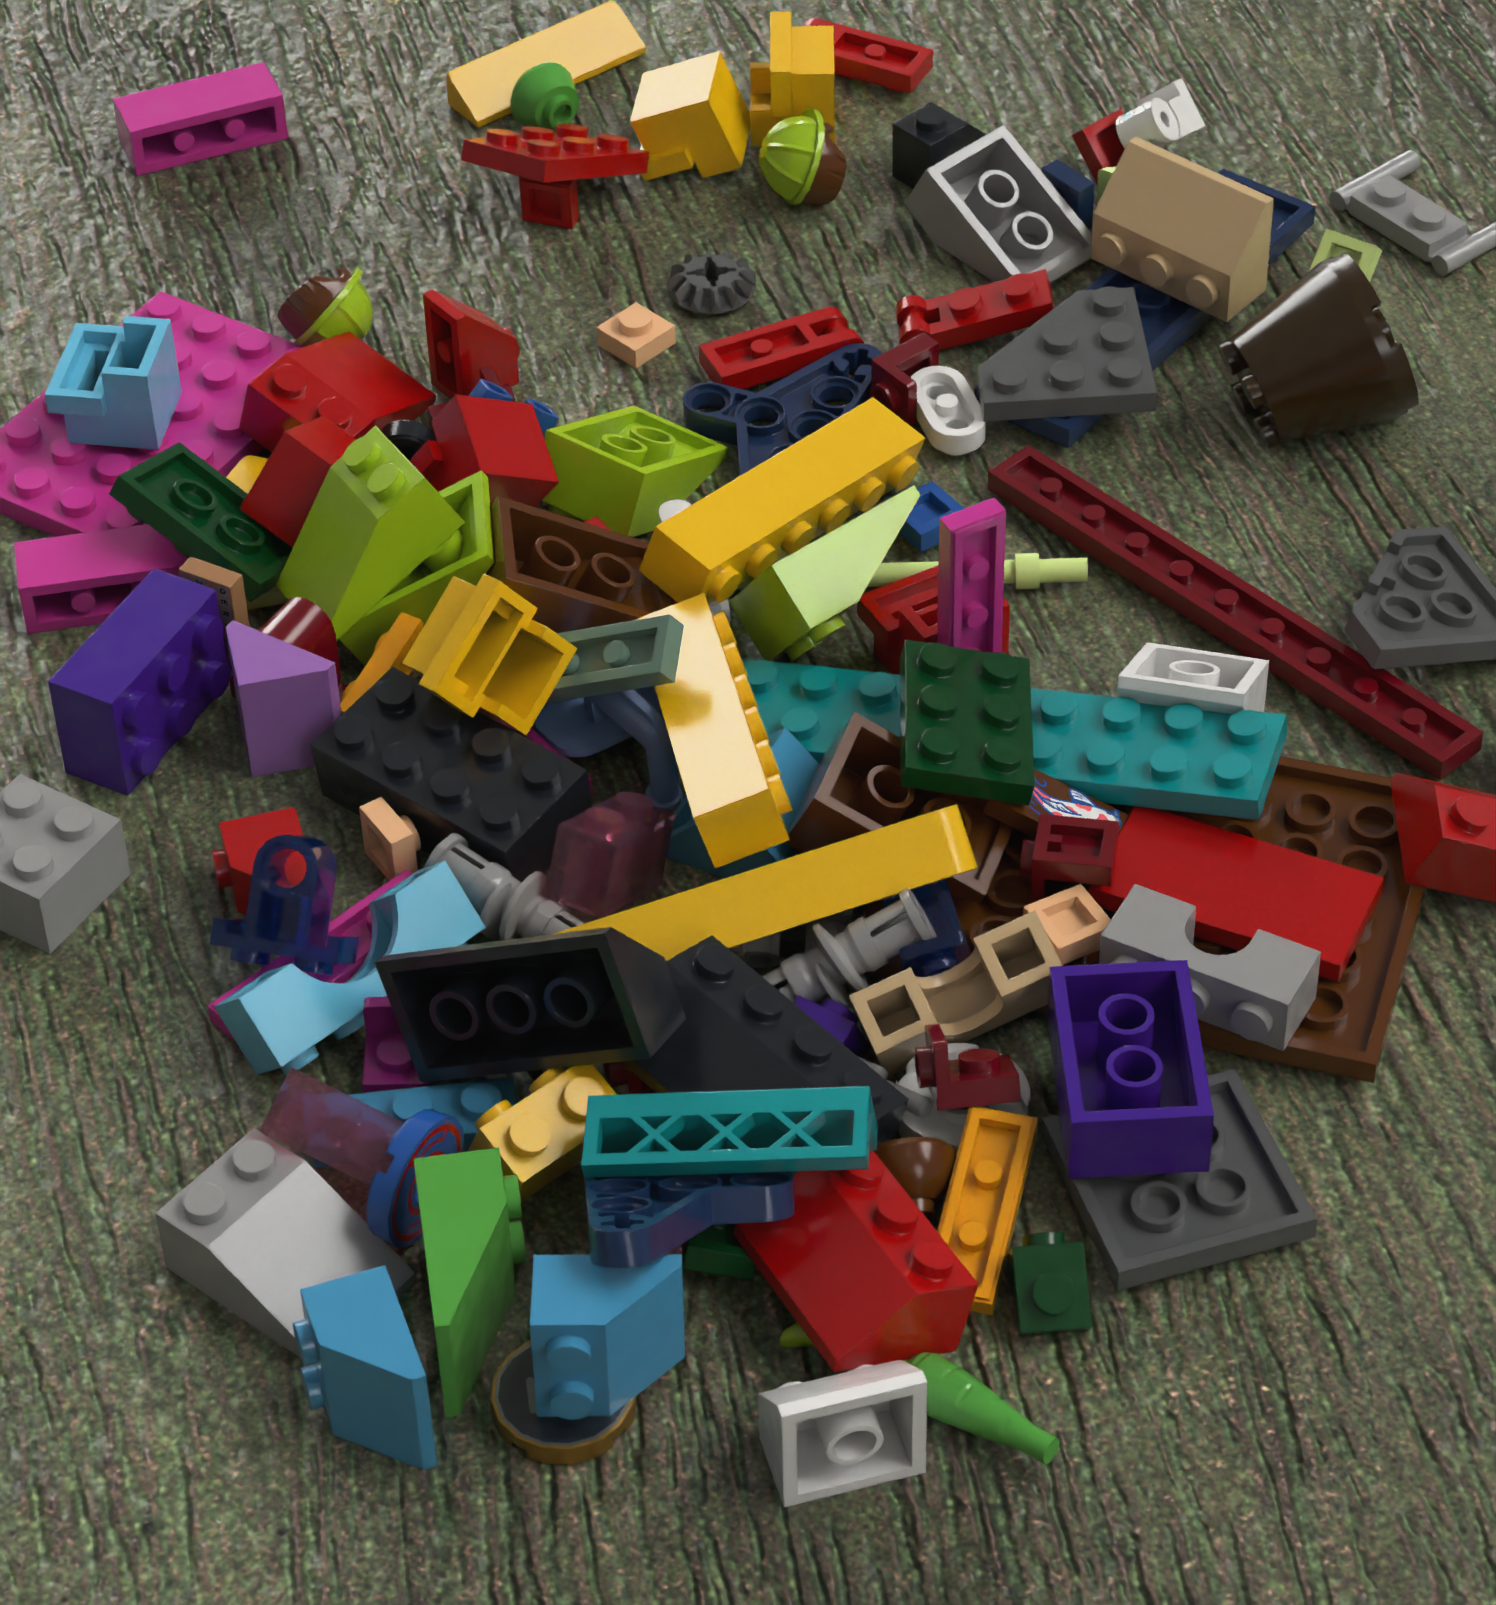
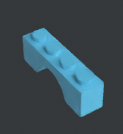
M445 860L416 871L369 903L372 920L370 949L360 969L345 983H328L315 979L290 963L265 972L214 1006L256 1075L278 1068L282 1070L285 1076L289 1075L318 1057L319 1052L314 1045L331 1033H333L336 1040H339L364 1026V999L367 997H387L374 963L380 956L468 945L467 940L486 928Z

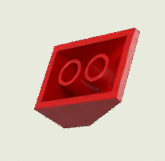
M349 331L285 353L249 382L239 429L271 453L284 431L322 416L326 417L354 439H358L367 434L375 425L381 431L384 426L393 421H414L427 410V407L435 403L437 395Z

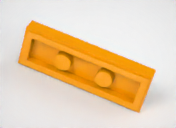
M978 1106L969 1107L937 1232L979 1284L970 1311L993 1315L1038 1133V1118Z

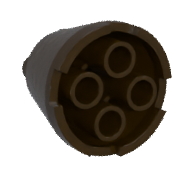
M1343 253L1335 258L1330 257L1317 264L1230 339L1218 345V351L1227 370L1232 376L1237 374L1239 381L1231 384L1233 395L1245 416L1254 411L1258 415L1253 418L1254 425L1267 449L1285 442L1396 419L1406 414L1408 409L1419 404L1417 386L1403 346L1400 342L1395 343L1391 329L1378 308L1381 306L1378 295L1363 271L1347 253Z

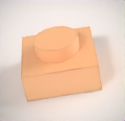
M637 302L596 327L597 345L634 368L640 367L676 344L675 325Z
M382 797L360 806L359 811L365 853L390 881L406 869L412 873L418 871L416 851L421 849V841L412 821L406 815L399 817Z
M1081 883L1026 905L1023 915H1026L1034 910L1036 911L1062 965L1100 950V936L1111 920Z

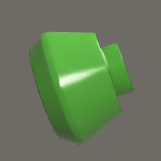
M553 62L542 63L529 68L518 78L514 85L510 102L511 111L514 118L523 126L542 127L556 132L557 124H570L579 108V97L572 75L564 66Z

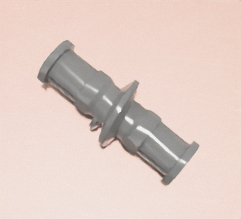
M451 833L441 841L432 851L426 862L425 868L444 860L446 861L474 909L480 914L479 917L486 927L481 931L483 936L493 941L550 935L584 924V922L571 915L567 907L556 900L543 897L547 886V876L545 874L535 871L523 882H520L512 876L509 870L497 862H489L468 848V841L457 833Z
M907 887L899 892L900 900L866 919L861 917L846 926L844 931L835 936H832L819 923L812 925L816 947L803 954H794L782 961L780 967L762 977L793 1003L799 995L817 1004L823 1000L826 994H829L833 1001L845 1007L850 1003L847 982L857 991L869 987L864 976L865 972L878 970L887 965L890 958L923 940L929 945L937 941V936L919 901Z

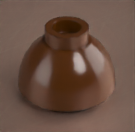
M930 1137L900 1138L877 1144V1150L874 1151L925 1217L928 1220L934 1218V1205L947 1193L957 1156L956 1149L941 1139Z

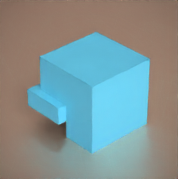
M125 316L123 326L75 324L44 394L48 413L64 414L69 443L159 450L182 393L171 319Z

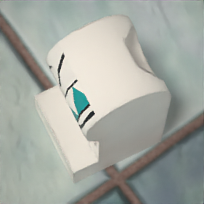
M1182 78L1136 101L1138 107L1116 119L1117 134L1124 148L1135 136L1160 148H1164L1205 126Z

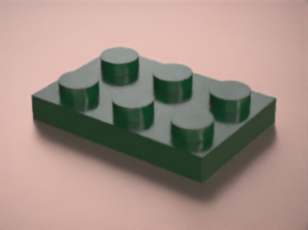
M180 442L120 474L109 492V495L126 507L128 513L133 518L150 525L171 541L175 549L183 556L197 558L242 574L245 598L249 602L254 601L276 586L293 549L239 509L248 495L246 492Z
M904 641L900 656L901 787L1022 805L1030 804L1035 781L1029 658L1011 656L1001 652L990 653L951 647L942 643Z

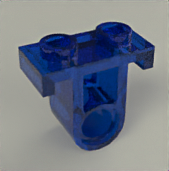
M279 835L266 841L258 850L254 861L246 920L239 918H213L210 944L230 947V960L245 963L270 965L271 954L295 957L294 965L303 972L333 975L334 964L356 963L360 937L328 935L337 874L336 859L331 849L322 840L311 836ZM298 851L305 859L307 871L300 884L293 886L285 875V863L291 853Z

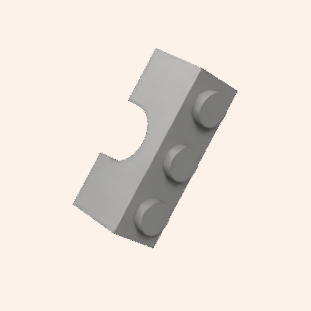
M1134 884L1100 936L1099 964L1187 960L1197 1019L1239 1034L1248 1040L1257 1041L1284 1051L1316 999L1321 951L1258 929L1250 943L1236 953L1214 955L1203 952L1193 946L1196 916L1195 905Z

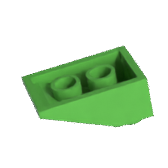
M499 1147L413 1159L445 1418L460 1416L516 1294L513 1264L527 1263L521 1220L509 1222V1219L522 1217L517 1174L503 1176Z

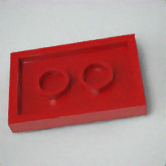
M557 124L556 132L542 127L525 126L522 127L521 135L509 130L488 129L484 138L463 139L461 161L545 183L647 173L649 152L628 147L629 138L623 136L599 134L597 138L587 136V127L574 124Z

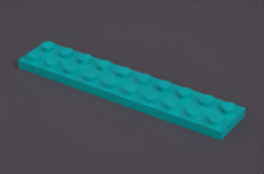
M742 658L767 734L770 735L786 727L819 764L854 711L900 737L899 674ZM1031 688L1034 769L1104 803L1253 820L1260 819L1288 734L1286 714L1254 710H1242L1229 714L1204 711L1196 705L1188 703L1170 707L1138 703L1136 700L1128 697Z

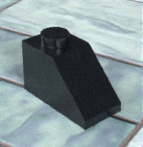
M929 102L893 123L892 177L914 189L926 169L986 134L936 104Z

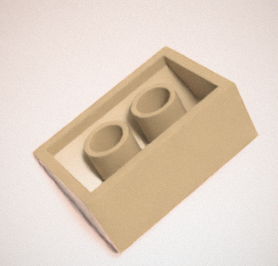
M1135 136L1128 142L1093 212L1091 259L1228 322L1266 290L1274 198Z

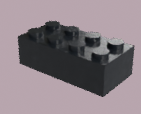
M394 667L386 672L310 744L323 796L359 816L360 806L382 797L399 817L406 815L412 821L420 837V850L430 855L441 841L451 833H457L468 841V848L489 862H497L509 870L512 876L520 882H523L535 871L544 873L595 821L586 769L479 712L472 718L456 710L419 685V680Z

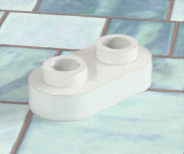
M946 366L925 367L916 371L911 376L917 384V420L931 445L953 456L965 455L978 449L985 441L986 421H983L981 405L965 377L959 371Z

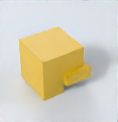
M770 12V62H750L751 146H762L763 139L778 122L789 117L801 116L808 107L820 111L824 122L833 127V131L828 135L835 144L834 27L791 26V12Z
M720 51L642 74L630 123L641 143L640 150L649 152L647 173L641 174L644 181L691 169L694 162L702 178L742 168L750 133V112Z
M483 574L477 586L453 576L402 663L422 676L419 685L456 710L472 718L479 712L527 736L578 648L549 627L532 620L538 608L501 581Z

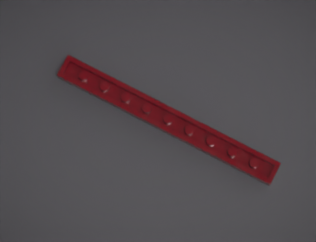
M1026 446L988 471V490L1247 657L1269 660L1268 670L1436 779L1442 780L1481 750L1483 731L1385 669H1373L1363 655L1032 446Z

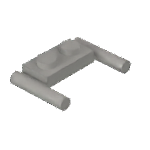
M1413 150L1402 153L1330 194V202L1335 210L1339 212L1345 209L1348 210L1349 214L1427 263L1431 262L1433 269L1440 276L1451 273L1496 247V222L1468 236L1467 222L1399 181L1401 178L1418 170L1421 166L1420 157Z

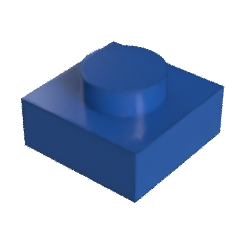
M933 481L917 488L921 496L899 532L920 553L939 544V518L965 509Z

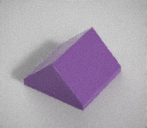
M232 620L226 626V634L239 720L252 777L315 766L310 744L342 715L335 662Z

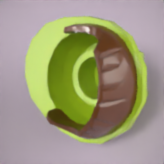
M808 107L801 116L789 117L778 122L763 139L760 148L759 167L762 175L769 185L784 197L787 204L792 206L799 203L808 205L829 204L837 197L845 177L846 158L828 135L833 131V127L824 122L820 111Z
M339 266L337 268L339 278L337 279L313 276L302 283L284 301L277 317L288 333L295 339L293 343L300 347H305L349 331L361 340L365 337L371 328L373 308L371 298L365 286L359 280L363 270L358 266L351 272Z

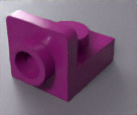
M388 997L365 998L363 1015L366 1042L362 1078L363 1093L433 1086V1081L420 1082Z

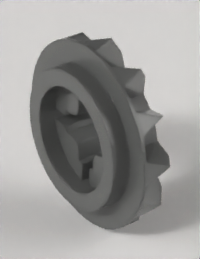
M707 250L705 255L700 257L688 254L685 256L683 263L671 266L670 278L667 279L668 293L671 299L686 310L702 314H718L735 310L746 304L752 298L756 289L755 272L749 269L747 259H733L730 251H726L721 255H712ZM707 279H716V286L711 287L710 281H707Z

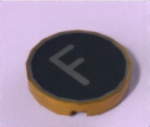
M531 1340L507 1355L493 1376L491 1408L500 1437L511 1447L513 1442L517 1447L526 1450L528 1458L541 1463L576 1464L600 1457L614 1446V1439L623 1432L625 1427L627 1433L635 1420L637 1396L611 1416H586L575 1420L560 1417H537Z

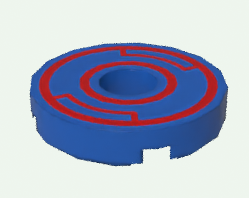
M432 1109L419 1111L407 1119L387 1145L386 1154L394 1157L387 1174L377 1170L369 1187L366 1204L369 1230L373 1235L382 1238L386 1243L395 1247H409L423 1237L413 1159L464 1151L463 1127L458 1120L448 1114L439 1113Z

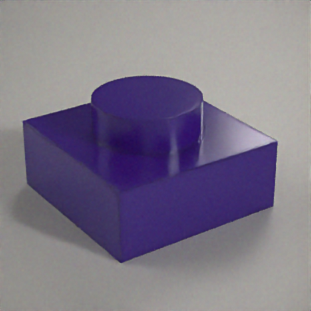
M798 995L794 1002L795 1005L855 1055L864 1059L870 1049V1045L856 1025L859 1018L852 1011L830 999H824L822 1004L818 1005Z

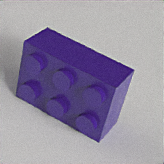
M153 568L49 679L48 685L66 773L128 796L145 776L152 774L156 770L161 758L176 741L190 732L195 720L214 699L223 695L230 682L231 672L227 664L223 638L224 625L220 618L215 589Z
M1174 960L1050 967L1047 1024L1068 1179L1209 1172L1214 1112L1188 961Z

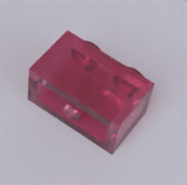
M620 792L559 824L545 898L603 918L660 886L675 814L655 807L654 801L648 796L635 792Z
M291 1067L259 1131L370 1186L373 1175H376L377 1170L387 1174L389 1166L394 1159L393 1156L386 1154L387 1145L404 1123Z

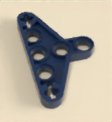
M848 344L758 393L720 383H699L690 387L683 396L685 427L707 438L736 445L739 476L802 440L801 436L812 434L871 398V359L881 355L882 352L869 344ZM849 375H854V380L850 379ZM842 400L849 402V404L829 406L824 404V402ZM707 406L722 408L717 412L709 413L696 411L698 408ZM756 420L774 422V424L768 426H753L748 423Z
M784 1172L585 1178L583 1174L590 1261L601 1267L629 1268L650 1264L714 1224L778 1221L787 1219L795 1213L794 1177Z

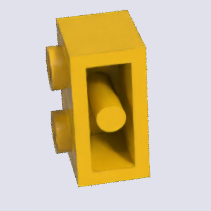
M593 1064L573 1066L568 1070H565L564 1067L549 1069L530 1085L528 1090L531 1094L514 1106L505 1099L487 1110L476 1121L475 1127L478 1129V1132L468 1151L499 1147L503 1176L517 1174L521 1203L582 1162L588 1096L617 1095Z

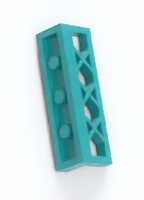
M870 1086L588 1096L581 1162L582 1171L585 1178L869 1169V1151L877 1150L878 1129Z

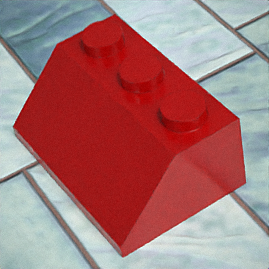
M869 1151V1169L798 1171L793 1175L795 1213L793 1216L770 1222L736 1223L733 1235L833 1372L856 1369L861 1365H878L899 1359L908 1360L912 1356L924 1352L943 1354L957 1351L979 1284L874 1151Z

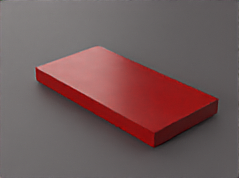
M1134 806L1118 835L1111 886L1090 884L1088 893L1101 908L1116 912L1134 884L1195 905L1194 937L1240 951L1250 943L1257 930L1260 929L1321 951L1318 976L1339 982L1382 895L1384 877L1159 809Z

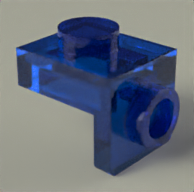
M946 879L912 889L911 891L926 913L937 937L901 948L899 956L903 969L906 970L911 967L915 976L927 977L936 975L955 967L970 956L964 931L961 928ZM899 894L883 898L884 908L900 900Z

